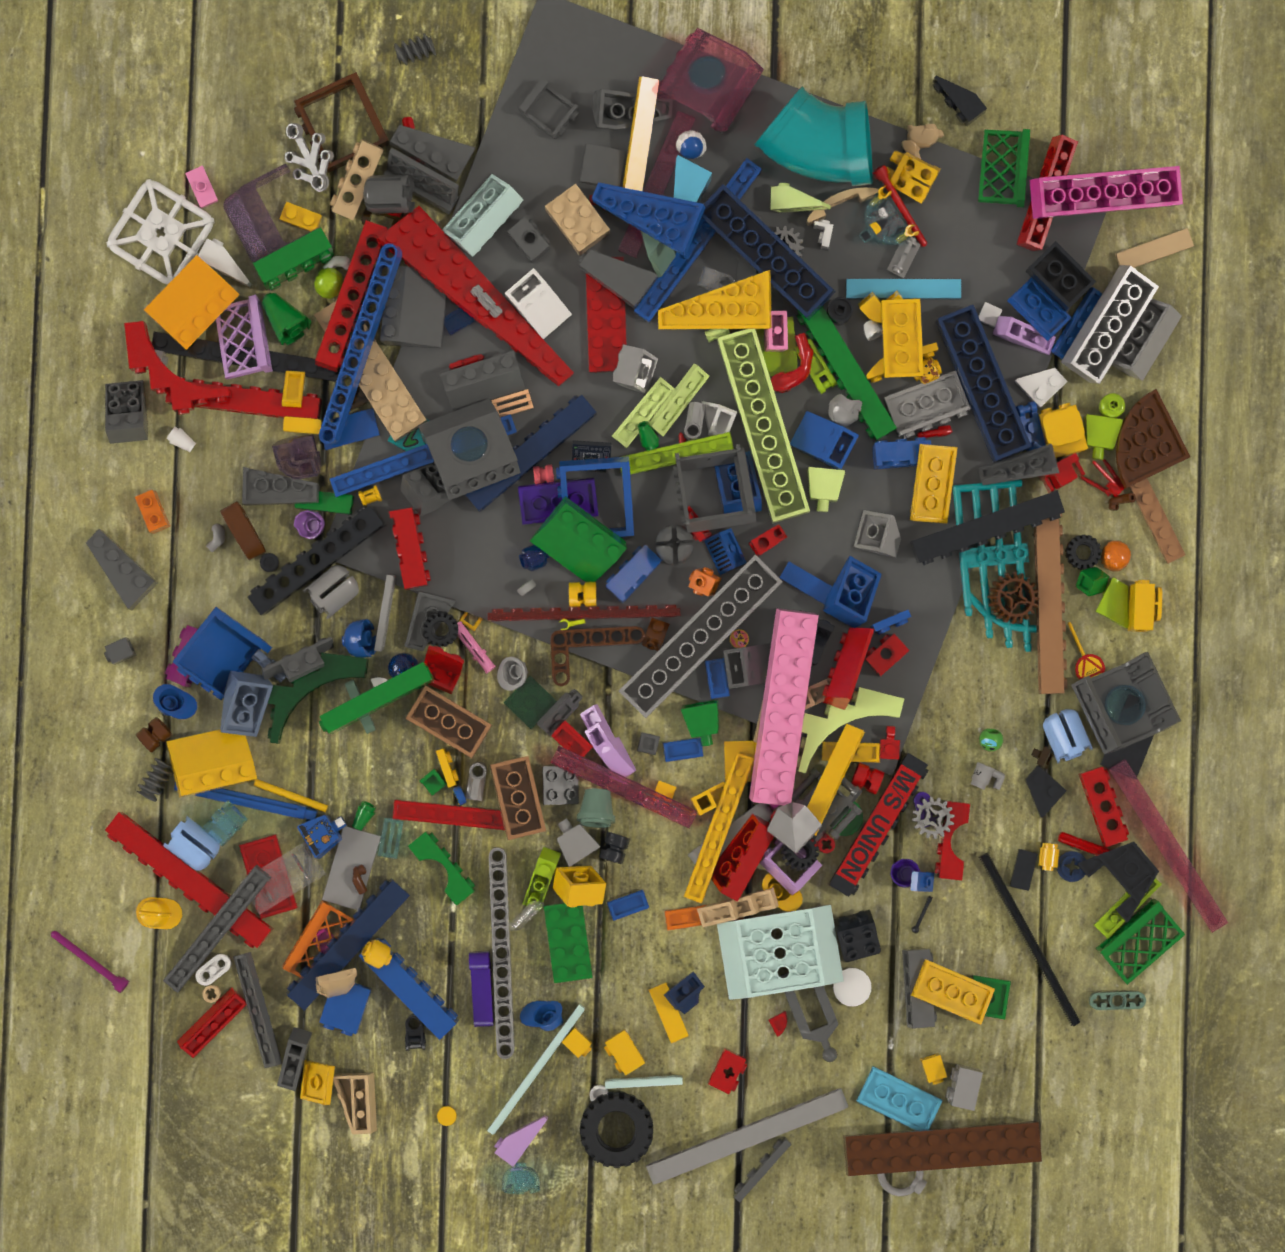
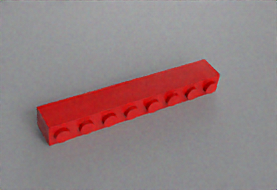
M193 379V382H190L209 388H229L232 394V398L227 399V402L216 403L215 400L208 401V404L196 405V402H194L195 408L283 419L284 417L320 419L322 400L318 398L317 394L307 393L306 396H303L301 407L282 406L283 393H280L278 389L261 391L260 387L255 386L244 389L239 384H231L228 387L223 386L221 382L212 381V384H204V380ZM168 390L165 402L172 405L171 392Z

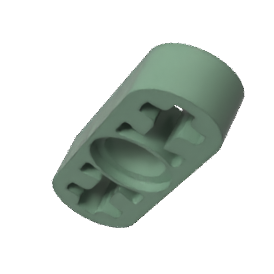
M354 679L345 683L351 699L361 695ZM370 715L360 719L367 734L376 730Z
M1139 991L1094 992L1089 997V1004L1096 1010L1141 1009L1146 1004V997ZM1128 994L1129 999H1134L1135 995H1138L1142 1000L1138 1002V1005L1134 1002H1128L1129 1006H1126L1127 998L1125 995ZM1106 995H1109L1108 1003L1110 1006L1106 1007V1002H1101L1099 1006L1093 1003L1097 996L1100 999H1107ZM1115 995H1120L1123 999L1122 1004L1119 1006H1115L1112 1003Z

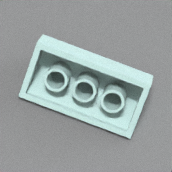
M491 174L442 230L460 248L474 256L480 251L487 240L494 235L496 230L506 222L512 212L519 207L523 199L509 184Z

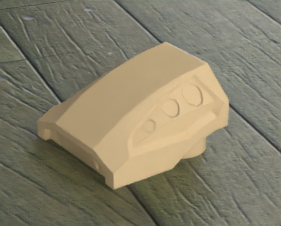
M356 968L316 977L317 993L327 998L347 994L355 984Z

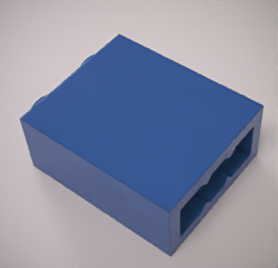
M355 983L347 994L327 998L319 1023H322L324 1028L334 1030V1028L341 1029V1033L348 1036L357 1034L372 988Z

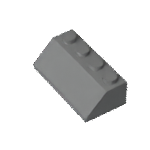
M1151 299L1113 361L1112 366L1128 376L1143 381L1182 316L1171 305Z

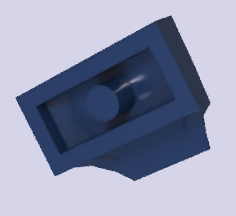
M693 971L670 988L664 996L675 1010H680L683 1014H686L699 1003V994L705 986Z

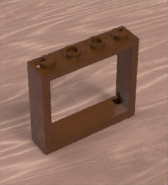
M357 72L294 101L297 106L294 108L298 118L302 117L304 121L302 128L305 134H310L312 138L316 132L304 108L354 85L380 139L372 144L383 148L390 143ZM320 145L319 155L324 150L322 145ZM351 153L332 163L329 162L327 172L330 173L345 166L349 159H353L355 153Z

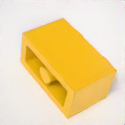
M625 1029L605 1041L606 1046L604 1049L609 1057L614 1056L617 1061L614 1065L619 1073L624 1072L626 1076L645 1064V1060Z

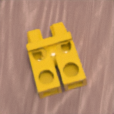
M894 151L890 161L896 163L898 167L896 170L887 167L889 180L894 188L922 204L941 168L933 166L908 152L904 154Z

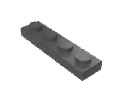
M786 1137L782 1140L779 1138L772 1146L774 1150L770 1154L766 1153L759 1162L761 1164L758 1168L755 1169L753 1167L747 1174L748 1179L744 1183L740 1182L733 1191H735L734 1198L737 1201L741 1202L792 1145Z

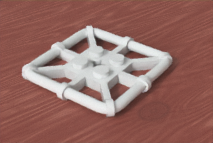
M148 179L140 186L128 207L123 209V215L110 233L106 244L112 252L133 264L135 269L142 270L158 281L168 285L199 254L197 252L209 235L215 222L214 218H211L206 211L186 200L184 195H178L161 183ZM154 189L176 202L169 215L158 209ZM148 190L152 211L144 220L133 212ZM181 206L203 218V220L182 224L174 219ZM130 217L142 224L135 236L116 240ZM205 226L191 248L179 241L186 230ZM164 228L165 236L158 238L156 231ZM140 242L148 248L141 259H137L118 246ZM178 246L186 251L187 255L173 275L169 256L174 248ZM153 251L164 258L167 277L145 264Z

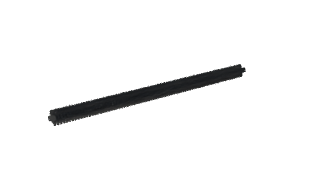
M988 852L984 853L979 858H981L982 864H985L984 866L987 868L986 871L989 873L990 879H993L992 881L995 883V888L997 887L998 894H1001L999 896H1002L1001 898L1004 900L1003 903L1005 902L1006 909H1009L1011 917H1014L1013 919L1016 921L1015 924L1017 923L1016 926H1018L1019 932H1022L1021 934L1024 936L1023 939L1025 938L1027 947H1030L1029 949H1031L1030 951L1034 955V960L1037 959L1036 962H1038L1039 968H1042L1041 970L1044 972L1043 975L1045 974L1044 977H1046L1047 983H1050L1048 985H1051L1050 987L1054 991L1055 998H1058L1056 1000H1059L1058 1002L1062 1006V1011L1065 1010L1064 1013H1066L1067 1019H1070L1071 1026H1076L1080 1021L1074 1008L1071 1006L1062 986H1060L1061 984H1059L1039 944H1037L1034 935H1032L1033 933H1031L1019 908L1015 904L1013 897H1011L1012 895L1009 893L1006 884H1004L1005 882H1003L993 861H991Z

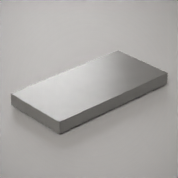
M346 826L341 833L342 840L338 844L322 900L358 910L361 907L365 893L359 895L352 882L353 868L361 864L365 866L366 874L361 876L367 887L381 836Z

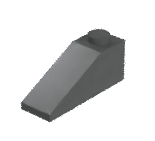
M296 1027L293 1028L288 1039L277 1086L296 1091L312 1032Z

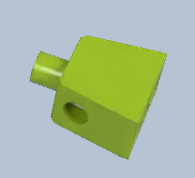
M1090 414L1084 416V435L1088 448H1093L1092 459L1103 460L1104 450L1112 451L1114 449L1123 419Z

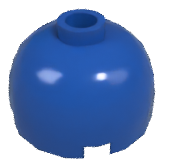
M368 619L358 620L347 626L342 636V644L352 656L366 658L372 657L371 655L375 654L376 635L372 637L371 630H374V626Z

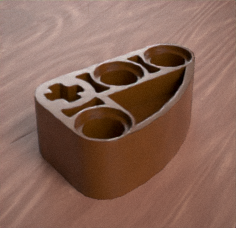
M238 501L220 510L226 524L249 561L266 552L244 508Z

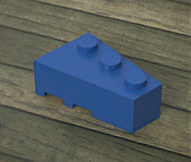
M926 437L914 438L915 441H907V439H897L895 442H888L887 440L876 441L872 446L874 470L917 466L920 444H931V440H926Z
M646 545L643 547L638 546L632 553L634 557L630 561L625 560L619 567L620 571L616 575L612 574L606 581V588L622 603L630 597L662 562Z

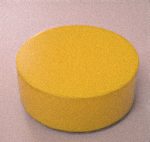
M451 1106L442 1107L437 1114L439 1123L444 1126L452 1125L457 1118L456 1110Z

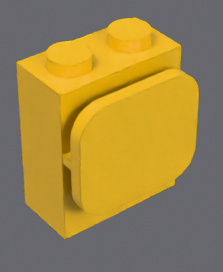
M1070 403L1059 405L1057 410L1052 411V408L1041 410V414L1038 417L1045 444H1052L1056 458L1083 452L1088 449L1084 435L1085 430L1076 405L1071 406Z
M1150 580L1135 581V584L1129 585L1128 631H1153L1154 622L1160 621L1162 616V587L1155 588V584H1150Z

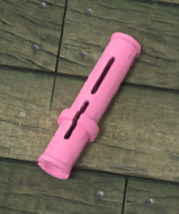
M458 622L457 636L473 655V660H477L486 674L489 673L496 666L486 655V650H482L462 622Z

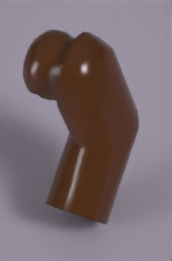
M1127 493L1110 498L1108 508L1112 511H1117L1119 504L1135 502L1136 496L1134 493Z
M362 864L353 868L352 882L359 895L367 891L361 876L366 874V868Z

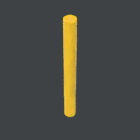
M255 780V787L325 813L328 809L326 804L264 781Z

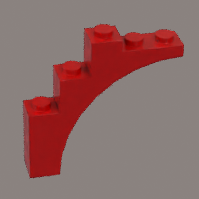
M144 321L124 323L129 369L135 371V374L146 373V370L149 369L151 390L157 394H167L168 390H170L172 410L178 412V415L190 414V411L195 410L194 402H196V405L208 404V401L215 400L216 403L227 402V399L232 398L229 388L198 386L175 375L163 364L155 352L149 338L147 324Z

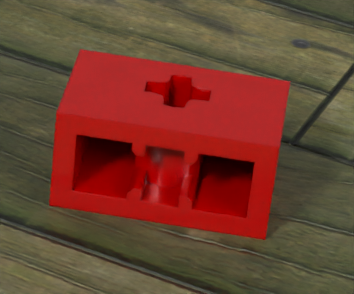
M724 1048L708 1081V1085L727 1094H730L731 1091L734 1092L739 1083L737 1081L739 1073L743 1074L748 1065L745 1063L746 1058ZM731 1067L734 1074H729L728 1077L725 1076L724 1069L728 1070Z

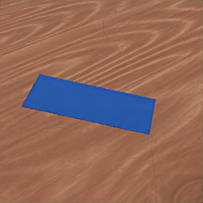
M373 408L349 414L339 442L333 445L324 443L325 450L378 436L379 430ZM339 418L333 419L335 423L339 420ZM331 430L326 435L329 441L333 438Z

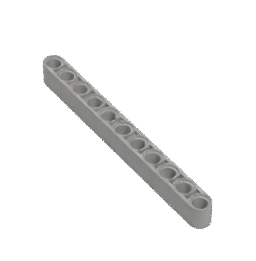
M496 847L489 853L496 1051L500 1058L508 1059L515 1050L508 869L506 851L501 847ZM497 850L503 854V859L499 862L493 859V853ZM496 870H501L504 873V878L500 881L495 880L493 876ZM501 889L504 891L505 896L502 900H497L494 897L495 890ZM499 908L505 911L503 919H498L495 916V911ZM498 928L505 929V938L501 939L496 936ZM500 947L507 950V956L504 958L498 957L496 953ZM499 967H505L508 970L506 977L498 975L497 969ZM501 986L507 987L508 995H499L498 988ZM507 1006L509 1014L502 1016L499 1013V1007ZM502 1025H507L510 1028L508 1035L500 1033L499 1029ZM502 1045L510 1046L511 1052L507 1055L503 1054L500 1050Z
M839 1088L646 1165L652 1184H658L842 1111L849 1106L842 1088Z

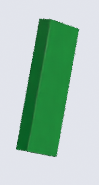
M319 491V503L295 504V508L352 515L354 496L344 494L336 497L335 493Z

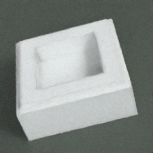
M985 302L978 317L982 323L995 328L1002 309Z

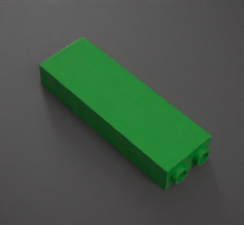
M422 662L319 716L321 719L319 724L323 732L334 734L435 680L426 663Z

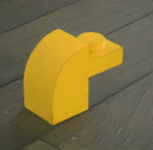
M872 291L858 303V306L870 320L882 323L881 301ZM895 291L886 300H900L903 297L898 291Z
M724 781L690 798L699 816L717 807L725 785Z

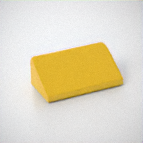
M284 417L283 430L286 432L319 434L322 426V420Z

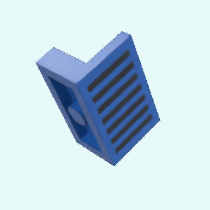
M731 528L704 540L719 575L747 563Z

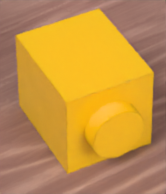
M576 1027L562 1041L578 1058L581 1055L585 1057L592 1049L590 1047L592 1042Z
M937 1053L921 1058L927 1082H932L933 1085L944 1082L943 1078H947L941 1055Z

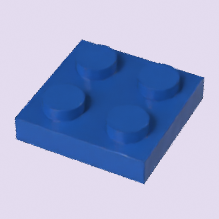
M909 610L903 611L871 625L870 628L874 629L873 633L877 632L880 635L891 630L889 627L895 624L896 627L908 623L907 619L911 617Z

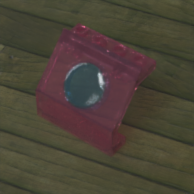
M697 27L694 33L688 35L683 48L678 51L673 64L668 67L665 77L659 82L657 98L674 99L705 115L713 122L710 127L715 131H727L764 69L746 51Z

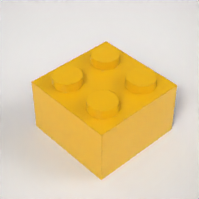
M592 866L556 868L553 889L567 906L577 907L581 905L595 906L603 904L606 883Z

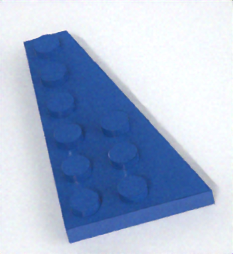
M599 182L592 196L595 204L685 257L705 210V206L702 203Z

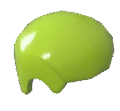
M334 268L322 269L318 272L314 281L316 293L322 298L333 299L339 295L344 279L342 274Z

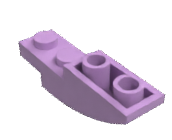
M598 704L582 712L580 716L588 729L585 731V734L608 768L620 780L637 771L620 738L614 737Z

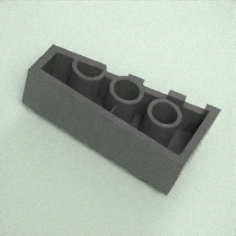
M98 529L86 542L129 610H133L158 584L146 570L103 530Z

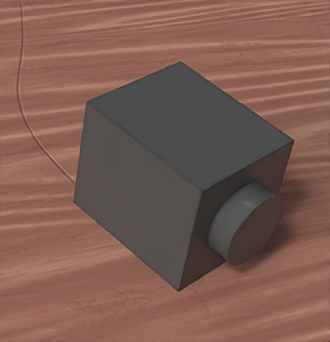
M127 637L105 646L106 651L104 655L107 661L114 665L136 656L131 641Z

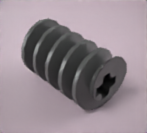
M425 33L423 34V40L416 36L415 43L409 38L408 45L404 41H401V47L397 43L394 44L400 66L401 61L408 65V59L415 63V56L421 61L422 54L429 58L430 51L434 56L437 55L431 36L428 37Z
M159 758L154 759L157 765H150L153 772L146 771L149 778H142L145 785L138 784L141 791H137L154 802L157 801L154 794L161 795L162 792L159 788H165V784L162 781L169 782L170 779L167 775L174 774L171 770L172 766Z

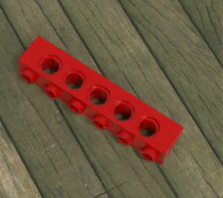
M1064 135L1052 137L1039 178L1067 176L1078 141ZM1032 201L1030 202L1016 245L1031 251H1038L1043 249L1053 217L1033 219Z

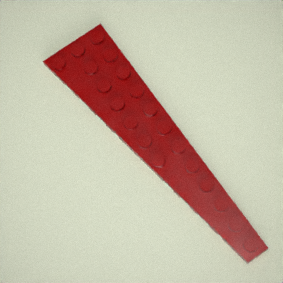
M420 206L416 207L413 212L407 214L377 238V242L382 246L389 243L400 247L402 250L401 259L405 261L407 266L413 267L420 273L422 278L428 279L435 285L437 290L445 294L447 298L486 329L489 328L493 331L497 338L508 343L512 350L523 355L527 362L535 366L557 386L562 385L574 374L567 364ZM394 248L390 249L389 251L395 255ZM479 285L483 292H486L496 303L495 305L502 309V313L498 317L494 318L490 314V310L487 311L477 300L478 297H474L471 294L473 287Z

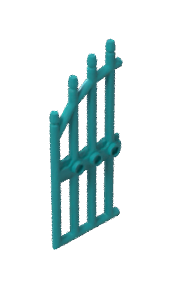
M1022 480L983 485L982 483L952 485L956 525L964 523L961 492L972 491L974 519L982 517L979 491L990 490L993 513L1000 510L998 489H1009L1010 507L1018 504L1016 487H1022ZM1021 532L1013 533L1014 544L1003 545V538L995 540L996 546L985 547L984 544L959 553L966 616H972L971 605H973L984 616L987 638H993L992 622L1004 628L1006 648L1013 647L1012 630L1023 632L1025 652H1031V633L1037 632L1036 625H1030L1029 619H1023L1022 624H1011L1010 620L1004 623L1003 619H997V616L991 613V606L989 607L988 605L990 599L987 598L989 596L987 566L998 565V576L1004 577V573H1006L1005 564L1016 563L1017 576L1023 573L1025 578L1024 563L1029 562V549L1027 543L1022 544ZM979 567L983 604L970 591L968 568ZM1007 585L1004 586L1002 591H1008ZM1022 588V595L1026 598V593ZM1001 598L1002 606L1006 610L1005 601ZM1020 605V610H1022L1025 605Z

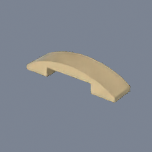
M867 187L849 189L831 196L824 202L834 207L857 197L859 202L862 203L876 197L878 189ZM814 210L806 221L807 226L814 224L819 219H825V210Z

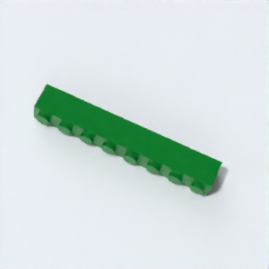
M823 306L810 320L797 309L796 318L800 325L804 324L807 328L806 335L818 346L817 351L827 361L826 366L832 374L834 373L838 379L836 382L841 391L844 389L847 394L846 398L849 400L862 401L858 420L866 425L867 429L865 431L869 438H874L876 442L897 429L896 425Z

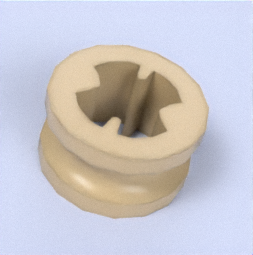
M216 985L205 987L202 993L204 1000L209 1003L217 1001L221 996L219 987ZM208 989L209 991H211L212 989L215 990L214 993L217 995L216 998H208Z

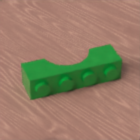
M426 831L408 847L419 861L432 859L440 862L445 867L448 873V884L444 892L457 906L475 891L473 887L476 885L469 877L465 878L462 875L463 869L457 862L453 864L449 859L451 854L445 847L440 848L437 844L439 840L434 833L431 832L429 834Z

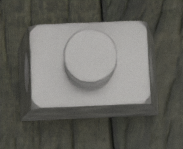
M567 818L557 824L563 835L557 838V841L569 867L600 848V845L582 825L578 824L573 828Z

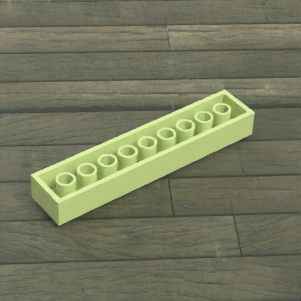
M745 329L719 337L717 340L772 524L809 513L808 502L756 330Z

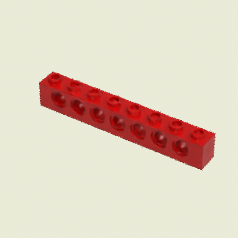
M365 221L317 353L315 365L337 372L339 367L341 368L345 358L343 356L345 349H348L351 340L349 339L350 335L354 331L357 316L360 313L362 302L383 247L377 242V238L388 230L387 227ZM374 241L377 243V246L370 248L367 244ZM363 259H369L371 263L369 265H363L361 261ZM357 276H362L365 280L362 283H358L354 279ZM355 293L359 297L356 300H350L348 296ZM350 311L352 316L345 318L342 316V313ZM342 328L346 333L344 335H337L335 331ZM337 346L340 350L337 353H332L329 351V348Z

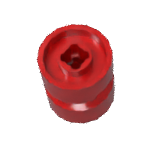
M859 762L851 783L860 789L864 787L865 791L876 795L885 772L876 768L870 770L868 765Z

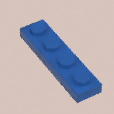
M1094 287L1088 290L1051 350L1061 360L1066 355L1102 295Z

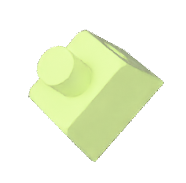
M808 467L810 500H818V512H828L829 502H837L845 470Z

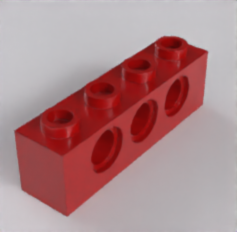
M1097 767L1079 773L1078 775L1103 847H1109L1128 840V828L1121 820V817H1123L1120 806H1116L1114 800L1117 798L1113 787L1110 788L1108 780H1110L1108 770H1104L1103 767ZM1098 782L1103 785V791L1099 794L1094 790V786ZM1103 801L1109 803V809L1106 812L1102 811L1100 807ZM1110 819H1113L1116 823L1115 828L1112 830L1107 828V822Z

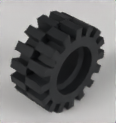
M1083 534L1074 537L1068 542L1065 556L1068 559V563L1073 565L1072 567L1079 570L1089 569L1100 560L1102 549L1100 550L1101 545L1097 543L1096 538ZM1086 545L1090 548L1091 554L1088 559L1083 560L1077 556L1076 550L1078 546Z
M445 611L432 613L424 623V636L431 645L446 647L457 638V620L454 619L453 615ZM444 622L447 624L449 631L445 636H437L434 633L433 627L436 623Z
M810 839L803 846L806 851V857L803 859L798 858L790 848L783 844L781 854H784L782 859L788 861L785 863L787 866L791 864V869L796 868V871L805 870L816 862V857L819 856V853L816 852L819 850V847L814 846L817 842H812Z

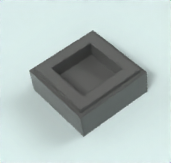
M641 732L637 751L656 755L660 736Z

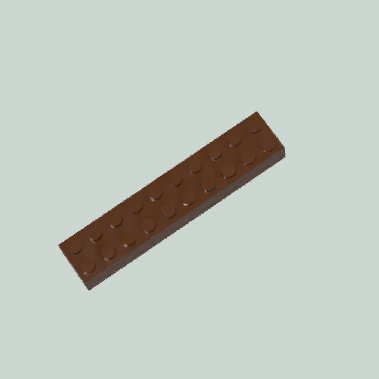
M1036 1121L843 1135L847 1176L1042 1162L1039 1122Z

